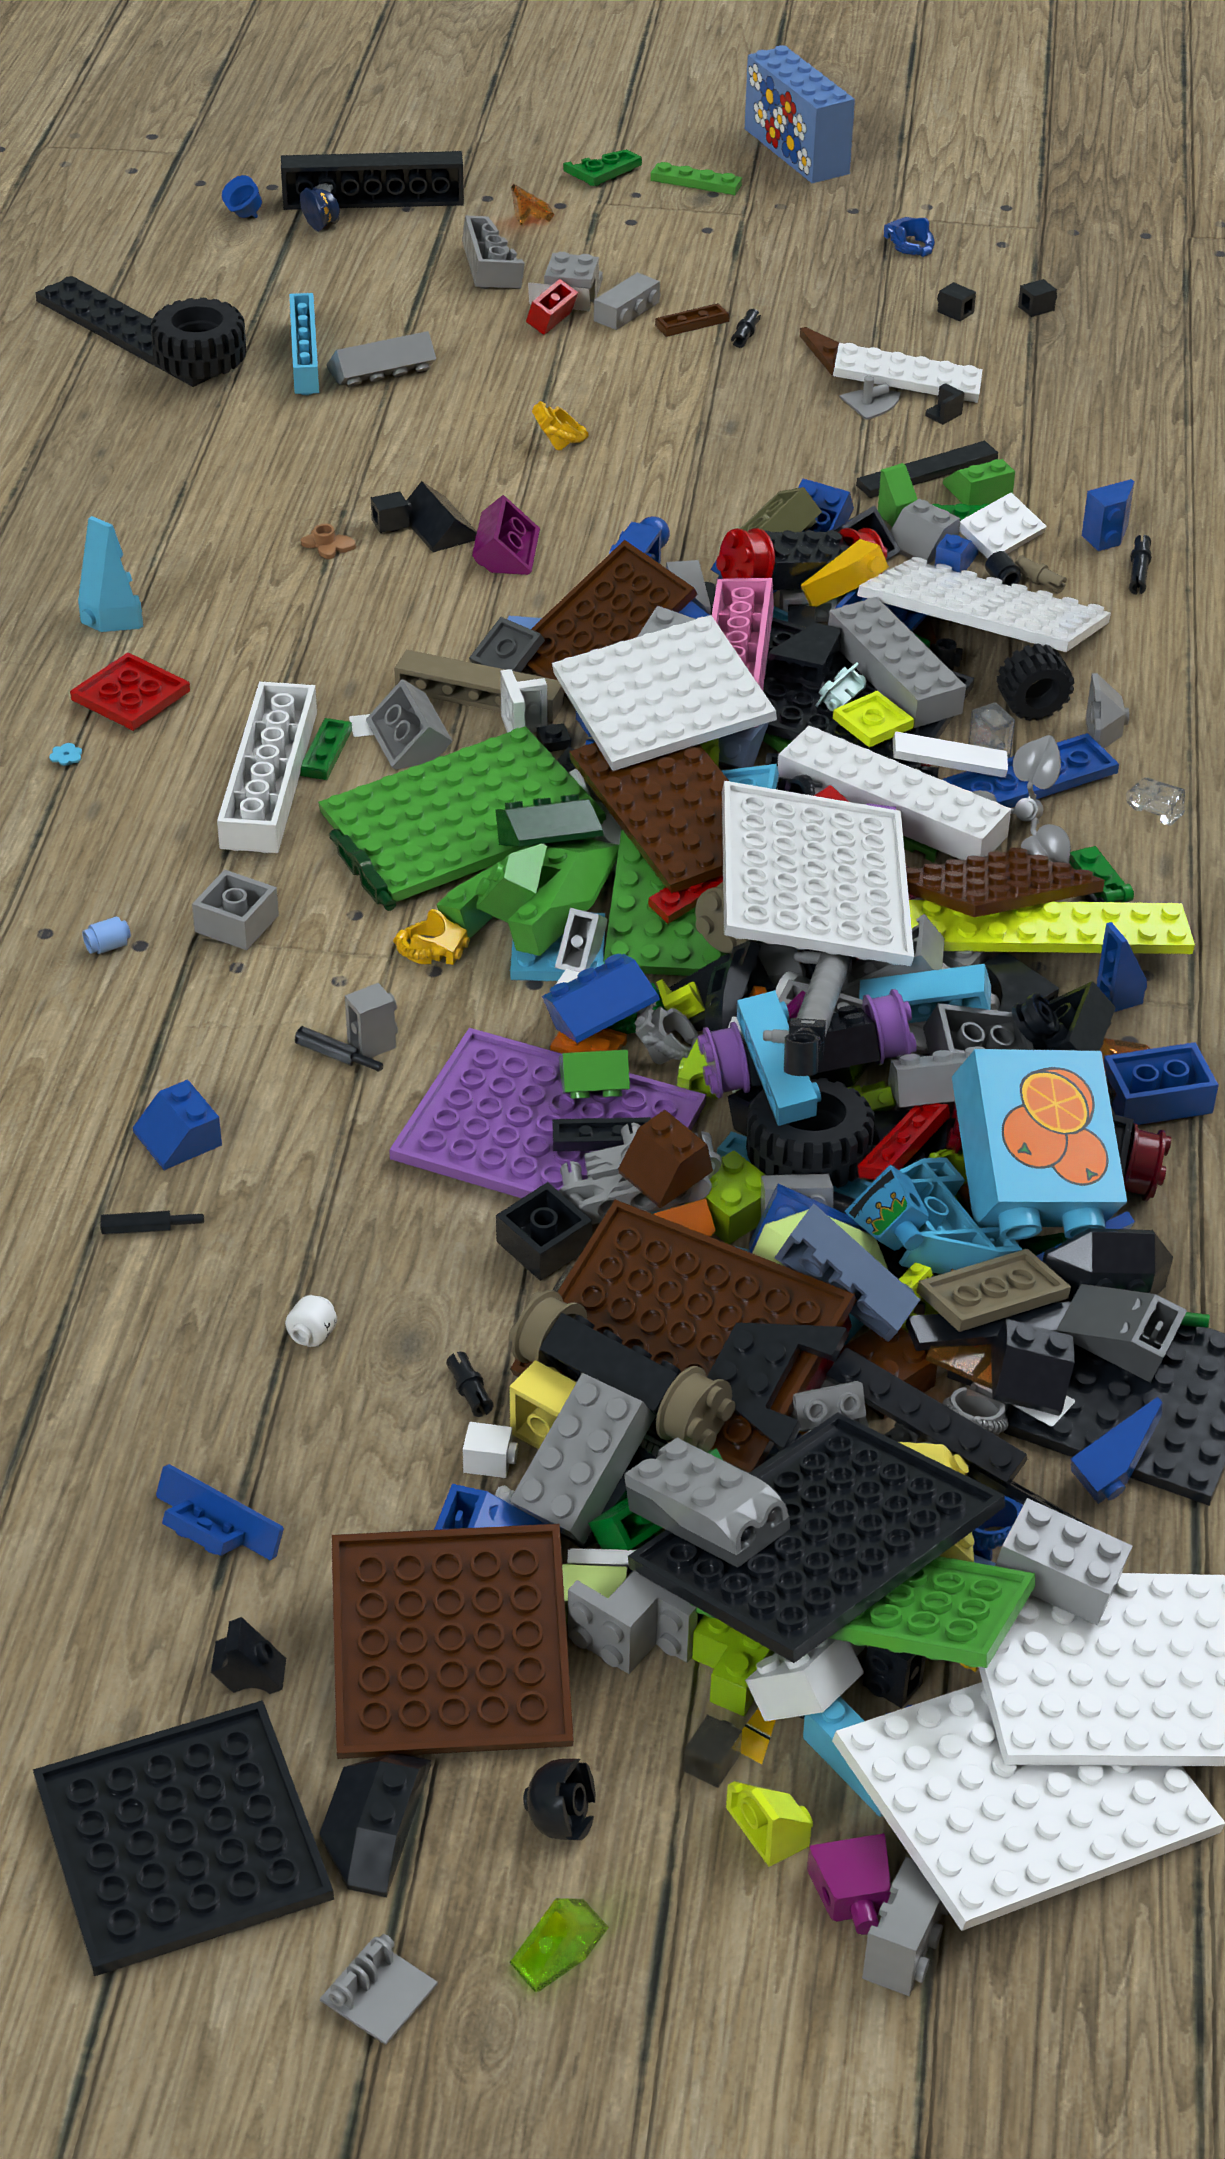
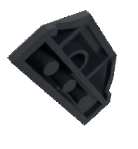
M1089 1228L1067 1239L1057 1248L1052 1247L1046 1250L1042 1262L1071 1286L1069 1296L1074 1298L1081 1284L1157 1295L1166 1287L1173 1256L1153 1230Z
M391 1753L343 1767L320 1830V1839L334 1865L340 1872L347 1889L387 1898L431 1767V1760Z

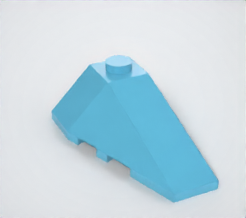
M91 516L88 518L78 597L81 623L100 632L140 629L143 627L141 602L138 595H133L129 584L132 581L130 572H125L121 562L123 552L112 524Z

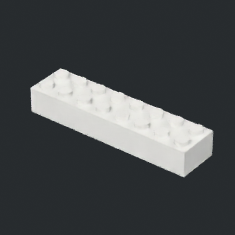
M259 681L217 819L220 849L262 853L279 852L299 780L302 761L307 751L317 715L315 685Z
M808 726L778 754V780L779 777L793 779L795 776L806 774L814 782L823 784L822 788L815 787V794L831 785L849 802L896 807V810L901 811L903 836L960 860H967V857L972 855L988 856L989 852H994L1008 837L1011 808L884 757L869 749L850 743L842 738L833 736L818 728Z

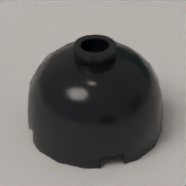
M557 1759L546 1763L536 1771L529 1783V1787L524 1791L523 1803L525 1810L528 1811L535 1827L549 1838L582 1840L588 1835L593 1824L594 1816L586 1817L588 1803H595L596 1800L594 1778L588 1764L579 1763L581 1759Z

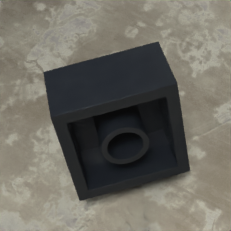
M549 1182L496 1215L497 1243L540 1281L581 1255L592 1237V1220Z

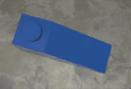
M1112 922L1106 923L1096 985L1116 1007L1114 1012L1143 1004L1147 980L1127 939Z
M1156 1397L1070 1458L1072 1473L1098 1504L1106 1498L1108 1500L1115 1499L1125 1490V1485L1128 1483L1162 1417V1401L1159 1397Z

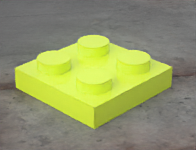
M879 691L840 706L833 711V719L868 747L892 738L895 732L903 733L914 726V718Z

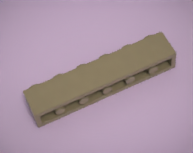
M406 649L394 668L395 686L401 679H404L426 693L429 698L501 712V670L505 669ZM513 671L517 682L545 678ZM545 678L547 683V722L553 723L564 704V689L558 680Z

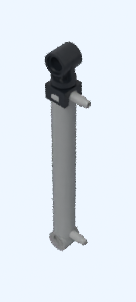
M822 951L795 953L794 960L796 962L817 964L798 1016L791 1019L789 1030L774 1029L772 1031H763L764 1041L784 1043L785 1073L792 1076H812L818 1072V1060H822L825 1052V1037L847 973L852 971V956L831 955Z

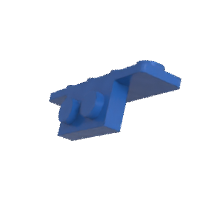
M170 1464L162 1468L156 1496L158 1499L173 1506L165 1510L162 1524L175 1530L177 1535L189 1538L200 1544L206 1551L212 1554L222 1556L243 1545L268 1560L276 1558L284 1530L282 1525Z

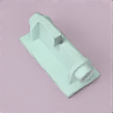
M856 662L849 669L844 667L836 675L834 682L830 680L826 682L819 691L821 697L815 706L818 707L824 702L830 711H834V709L847 704L865 689L866 678L855 671L859 663Z

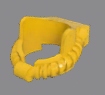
M542 401L534 405L532 413L556 450H562L570 443H581L588 438L589 434L586 428L581 426L562 408L558 406L555 409H552L550 406L546 408V403Z
M431 909L428 911L426 921L415 923V925H410L405 930H400L394 937L393 942L399 954L413 962L432 964V960L440 962L442 957L445 956L446 964L454 965L456 960L461 958L463 949L468 947L470 938L467 937L466 929L457 923L449 921L440 911ZM421 935H428L435 938H425Z

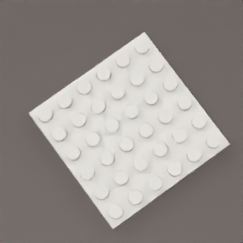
M712 615L699 617L696 620L673 625L653 633H646L640 637L620 641L604 648L594 649L590 652L552 663L553 673L612 771L777 720L775 708Z

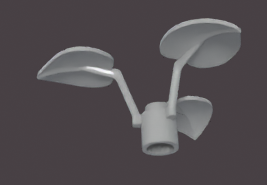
M1047 735L1024 744L1014 755V773L1019 780L1029 781L1027 784L1029 798L1020 799L1016 803L1015 808H1011V814H1016L1022 821L1031 822L1030 831L1033 836L1026 838L1021 844V848L1026 849L1027 854L1044 855L1049 858L1048 861L1069 864L1071 846L1069 837L1064 829L1056 825L1047 824L1036 831L1037 824L1039 823L1038 819L1043 814V805L1036 799L1037 795L1034 793L1033 784L1040 789L1050 788L1057 781L1061 769L1058 745L1053 736ZM978 790L972 792L997 802L994 794L988 791Z

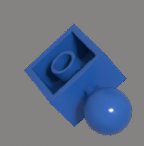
M655 516L647 517L640 523L631 522L627 529L621 532L617 543L611 546L609 554L626 540L660 564L661 548L667 544L670 537L669 527L663 519Z

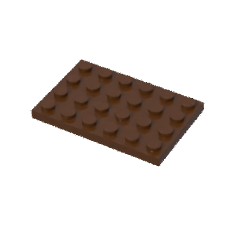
M624 540L531 629L540 633L545 641L525 667L537 676L558 680L553 673L552 663L584 654L594 649L604 648L620 641L636 638L657 606L679 613L698 594L693 586Z
M1010 848L1009 852L1005 853L989 852L988 856L984 857L972 855L963 861L946 860L945 864L942 865L925 864L924 868L921 869L906 868L908 894L974 918L1102 892L1104 889V879L1093 876V872L1089 870L1072 869L1068 863L1048 861L1049 858L1044 855L1027 854V850L1023 848Z

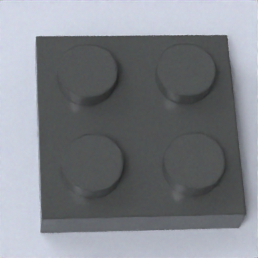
M500 617L469 659L472 663L521 672L545 640L540 633Z

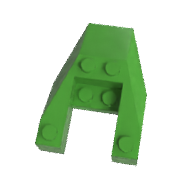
M588 838L543 843L547 848L537 892L507 920L516 951L541 956L564 934L570 908L587 911L594 905L618 858V844ZM527 845L526 847L522 848L521 850L526 849V848H529V847H532V846H535V845ZM494 865L449 891L436 904L438 911L449 921L457 923L467 930V937L469 938L493 917L476 908L479 896L476 894V889L482 878H488Z

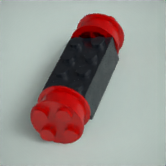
M735 528L727 532L723 538L716 566L721 571L723 579L772 578L773 590H802V583L859 539L880 545L885 559H887V549L883 546L877 532L870 528H863L858 531L845 528L839 532L833 530L827 532H814L811 530L806 532H792L788 530L784 532H770L759 528L746 532L743 529Z

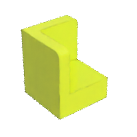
M663 979L656 982L663 1005L667 1011L671 1008L677 1009L689 1019L705 1010L695 982H691L673 992Z

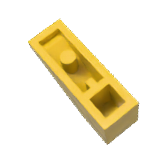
M859 539L802 583L801 588L809 606L817 607L859 588V585L877 577L889 566L880 545Z

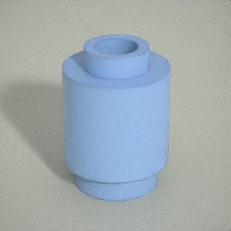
M116 916L89 925L88 929L82 931V936L90 954L95 952L102 954L126 946L127 939L131 937L127 922L125 920L121 921Z

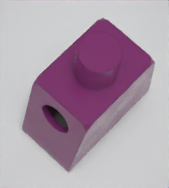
M885 1834L809 1845L807 1871L830 1918L836 1922L853 1919L856 1932L861 1935H867L871 1926H878L879 1920L877 1915L883 1902H888L891 1894Z

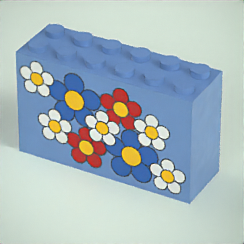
M780 45L776 46L775 49L759 50L756 53L749 54L747 60L744 129L811 183L850 174L855 99L787 46Z

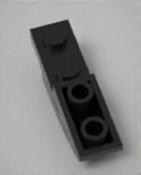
M753 940L733 947L729 961L715 966L713 969L705 1007V1028L708 1027L710 1032L728 1028L732 1017H737V1000L742 999L746 995L749 988L748 980L758 963L757 955L761 946Z

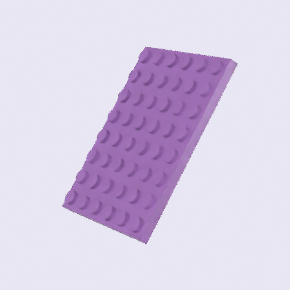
M469 1028L390 1148V1160L519 1198L525 1197L547 1182L559 1191L563 1187L562 1175L560 1174L561 1166L567 1162L568 1170L572 1172L570 1161L577 1162L582 1168V1180L588 1179L584 1155L594 1151H553L552 1119L651 1117L652 1119L663 1110H666L689 1130H692L706 1105V1094L629 1073L630 1089L622 1090V1096L603 1097V1091L590 1092V1098L571 1099L570 1093H563L559 1064L561 1053Z

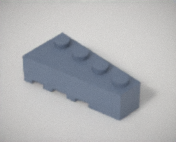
M814 1203L774 1257L790 1269L855 1294L857 1301L850 1314L888 1342L898 1332L921 1300L908 1285L898 1280Z

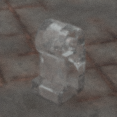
M1143 778L1127 791L1126 801L1134 810H1146L1161 816V823L1171 826L1184 815L1185 789L1150 778Z

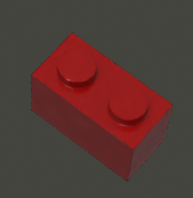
M561 279L557 280L532 301L526 322L545 335L572 312L578 292Z

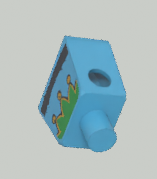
M889 1165L845 1210L846 1214L870 1235L894 1251L902 1246L911 1251L918 1248L923 1242V1236L918 1229L928 1220L929 1214L910 1177L892 1165Z

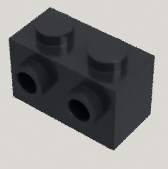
M867 1645V1653L862 1663V1667L865 1668L863 1686L867 1687L875 1696L883 1697L902 1708L923 1684L926 1657L905 1652L894 1653L888 1649Z

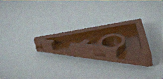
M807 327L800 328L801 339L833 376L840 342Z

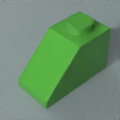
M903 463L881 469L878 512L882 519L893 527L902 509L917 500L906 465Z

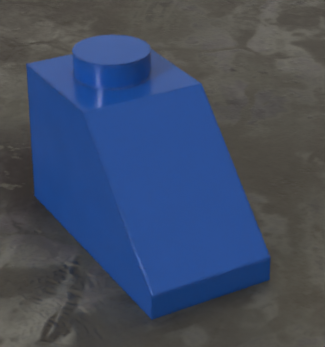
M946 534L936 548L935 566L936 564L949 565L952 567V571L961 573V571L967 570L976 558L978 549L971 540L963 539L958 535Z

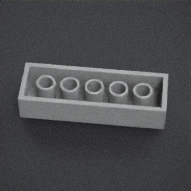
M877 597L829 610L828 626L842 628L839 651L853 665L858 662L859 665L856 669L881 694L914 718V728L963 713L966 685Z

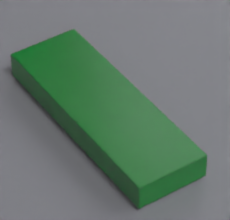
M324 718L302 761L300 776L328 780L352 732V722Z

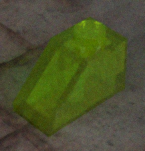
M556 1898L509 1963L535 1992H539L583 1962L609 1927L584 1899Z

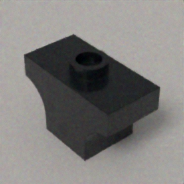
M240 1617L229 1621L227 1637L215 1641L211 1673L233 1693L243 1689L256 1688L272 1694L283 1689L287 1658L245 1619Z

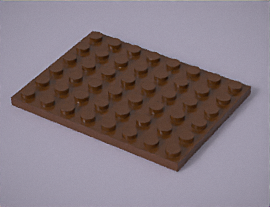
M616 1199L558 1290L563 1302L567 1304L575 1302L585 1308L587 1320L595 1325L594 1330L602 1334L604 1330L611 1331L623 1340L622 1345L630 1349L633 1345L643 1348L652 1355L651 1360L658 1364L665 1360L676 1366L681 1372L691 1366H698L706 1372V1376H708L736 1323L842 1327L857 1301L855 1294ZM801 1351L770 1409L790 1417L794 1411L793 1395L805 1392L824 1358ZM515 1359L510 1370L513 1375L519 1377L533 1362L522 1363ZM733 1412L732 1416L724 1422L710 1450L717 1448L723 1461L750 1473L764 1463L774 1443L759 1434L741 1415L738 1416ZM652 1423L647 1433L660 1438L656 1431V1424Z

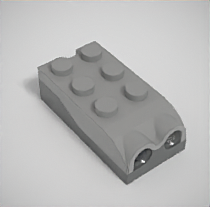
M675 1438L659 1450V1457L656 1459L643 1460L624 1474L630 1511L736 1567L741 1566L790 1530L786 1505L768 1484L679 1438Z

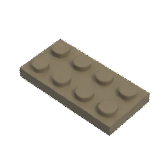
M1024 1249L921 1280L918 1283L917 1293L954 1328L961 1332L1069 1297L1071 1286L1029 1249Z

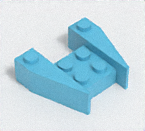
M947 1157L923 1158L899 1170L910 1177L929 1214L928 1220L918 1229L923 1236L922 1244L914 1250H906L899 1261L901 1266L910 1268L914 1263H920L931 1267L933 1273L944 1274L1022 1250L1015 1240L1002 1238L999 1227L979 1228L961 1206L955 1195L965 1179Z

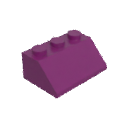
M502 495L481 512L472 556L480 566H484L491 573L528 575L532 572L540 528L507 497Z

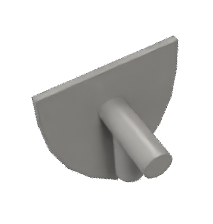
M865 376L863 390L845 393L839 397L865 420H868L893 409L899 401L901 392L890 391L886 383L874 386V377Z

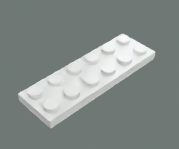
M839 343L833 376L863 382L865 376L874 377V384L881 385L886 383L889 387L938 395L939 386L947 383L964 392V401L978 403L983 369H978L972 365H956L949 361L929 360L923 356H908L901 352L881 351L875 347L865 348L853 343Z

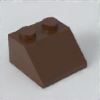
M663 1110L638 1128L618 1171L619 1174L661 1209L712 1173L713 1168L707 1144L668 1111Z

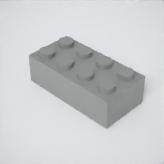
M582 1373L509 1501L518 1509L545 1524H560V1533L584 1545L592 1531L588 1523L601 1515L656 1416L643 1401Z

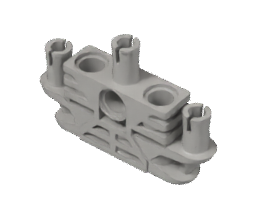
M631 1123L632 1134H630L628 1124L622 1127L621 1135L624 1145L584 1155L588 1179L582 1180V1168L579 1163L570 1161L572 1172H569L567 1162L564 1163L560 1168L563 1187L560 1188L559 1192L592 1220V1224L602 1221L615 1199L649 1213L703 1199L712 1188L709 1179L718 1172L722 1164L721 1156L713 1150L711 1135L708 1132L701 1131L702 1140L708 1146L713 1172L661 1209L619 1174L618 1171L640 1127L637 1123Z

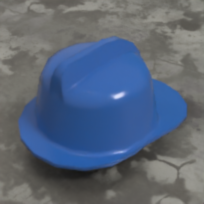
M241 175L230 180L225 185L221 195L227 208L241 218H247L251 215L257 218V211L262 205V198L252 178Z

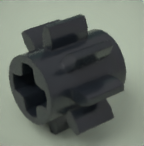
M942 638L936 644H931L930 650L951 671L954 670V667H960L963 649L957 648V643L954 640Z

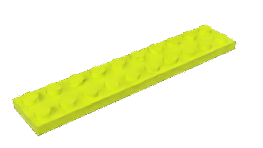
M909 900L911 928L917 926L919 923L916 919L925 914L945 938L944 951L1101 953L1106 923L1112 922L1127 939L1133 953L1193 954L1195 947L1182 903L1053 901L974 918L927 900Z

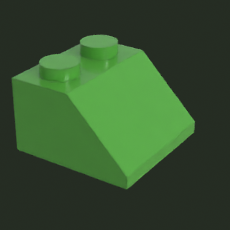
M995 459L988 463L972 465L968 468L957 470L943 479V485L962 504H991L1009 493L1013 494L1015 470L1003 459Z
M541 843L511 853L501 863L497 862L488 878H482L477 886L476 894L479 896L476 908L508 923L507 920L536 894L547 846Z
M628 1050L562 1053L559 1056L563 1093H570L571 1099L590 1098V1092L603 1091V1097L622 1096V1090L630 1089Z

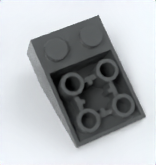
M1081 1284L1056 1332L1073 1336L1074 1344L1151 1383L1187 1310L1156 1294Z

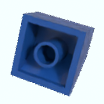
M1132 479L1087 491L1081 536L1098 551L1121 545L1129 523L1135 482Z
M188 1079L159 1091L133 1126L134 1134L163 1170L222 1146L219 1116Z

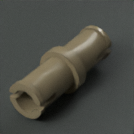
M1020 555L1015 561L1016 565L1020 568V573L1031 578L1033 583L1037 585L1042 584L1056 593H1060L1066 585L1064 583L1067 582V578L1049 570L1047 565L1043 563L1039 565L1023 555Z

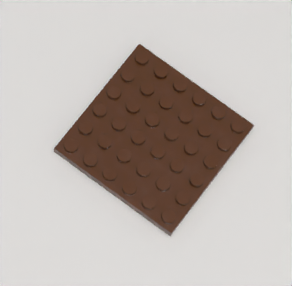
M560 1524L332 1535L337 1759L378 1757L391 1753L424 1755L573 1747Z

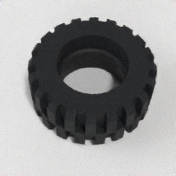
M201 297L200 299L187 298L185 301L178 300L174 301L172 305H165L162 310L159 309L151 321L154 359L164 371H170L172 375H181L189 379L191 377H197V379H204V377L209 376L211 378L217 377L218 374H226L231 369L237 368L246 356L244 318L237 308L232 307L227 302L222 303L218 299L209 300Z
M827 1078L810 1079L811 1083H817L821 1094V1101L817 1102L816 1116L778 1126L766 1093L762 1090L748 1108L746 1150L752 1165L765 1175L829 1174L832 1185L837 1188L845 1186L848 1180L853 1182L859 1177L857 1166L872 1151L875 1117L870 1104L863 1096L861 1097L858 1091L853 1088L848 1089L844 1083L838 1081L835 1083L829 1082Z

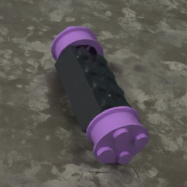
M891 989L889 995L871 998L868 994L864 995L862 1008H857L855 1005L840 1007L838 1012L833 1013L825 1037V1052L822 1060H818L817 1073L874 1061L877 1065H882L884 1059L916 1052V1040L914 1034L910 1033L908 1021L912 1020L909 1002H903L901 994L896 989ZM735 1022L730 1023V1028L711 1032L708 1027L703 1028V1034L698 1035L697 1040L701 1055L704 1054L707 1066H703L704 1080L706 1085L710 1086L712 1094L715 1093L719 1099L723 1097L724 1092L743 1089L745 1093L750 1092V1084L752 1087L762 1085L743 1033L739 1031Z

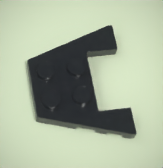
M736 1323L707 1377L713 1381L717 1379L727 1381L731 1385L732 1401L735 1402L734 1412L738 1416L741 1415L759 1434L768 1438L775 1444L778 1450L782 1451L793 1443L801 1425L799 1420L773 1411L770 1408L801 1351H805L835 1362L849 1334L846 1328L837 1326Z

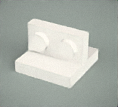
M512 669L501 670V717L507 733L513 729L525 726L533 733L537 732L536 727L547 726V683L545 678L517 682Z

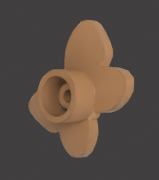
M330 524L317 525L310 535L301 538V545L303 547L318 548L319 555L325 559L334 558L336 551L345 553L356 548L355 540L345 535H335L334 527Z

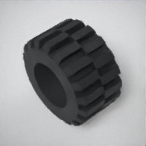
M1034 644L1033 647L1029 645L1024 646L1023 650L1013 652L1011 658L1007 657L1004 661V666H1000L998 671L1000 675L997 676L998 689L1012 713H1015L1020 719L1024 717L1025 720L1031 721L1035 718L1037 721L1042 720L1044 716H1052L1053 712L1056 710L1060 711L1063 708L1062 705L1064 703H1068L1070 700L1069 694H1072L1074 691L1073 684L1075 681L1070 669L1056 649H1052L1050 645L1045 644L1043 647L1041 644Z

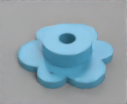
M65 743L61 747H54L52 749L53 753L49 755L52 762H59L60 765H71L81 760L82 749L75 747L72 743Z

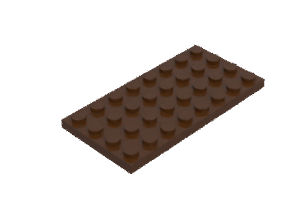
M595 742L569 751L570 760L671 893L682 891L723 875L722 788L724 781L729 780L700 744L612 771Z

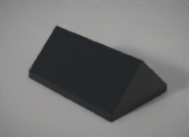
M421 481L407 499L412 506V516H409V525L432 552H437L475 541L477 531L444 495Z

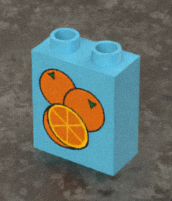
M974 1049L953 1074L952 1084L971 1209L975 1223L979 1227H999L1001 1237L1009 1240L1033 1237L1042 1231V1227H1063L1066 1238H1071L1089 1228L1106 1229L1105 1222L1127 1203L1101 1051Z

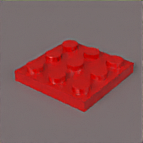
M127 652L72 689L70 695L72 701L134 731L190 692V682Z

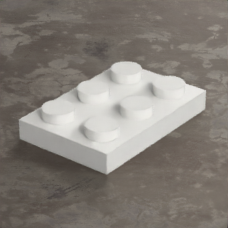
M1009 493L961 520L959 532L968 540H971L977 549L988 559L990 555L998 551H1004L1007 554L1043 534L1047 526L1017 497Z

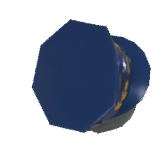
M326 183L315 186L313 190L305 188L300 193L302 212L308 224L318 232L327 223L336 224L339 221V204L333 194H331L333 186Z

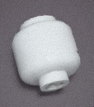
M313 1295L304 1296L287 1315L285 1321L286 1329L296 1343L308 1347H316L321 1345L333 1331L337 1323V1316L333 1305L326 1298Z

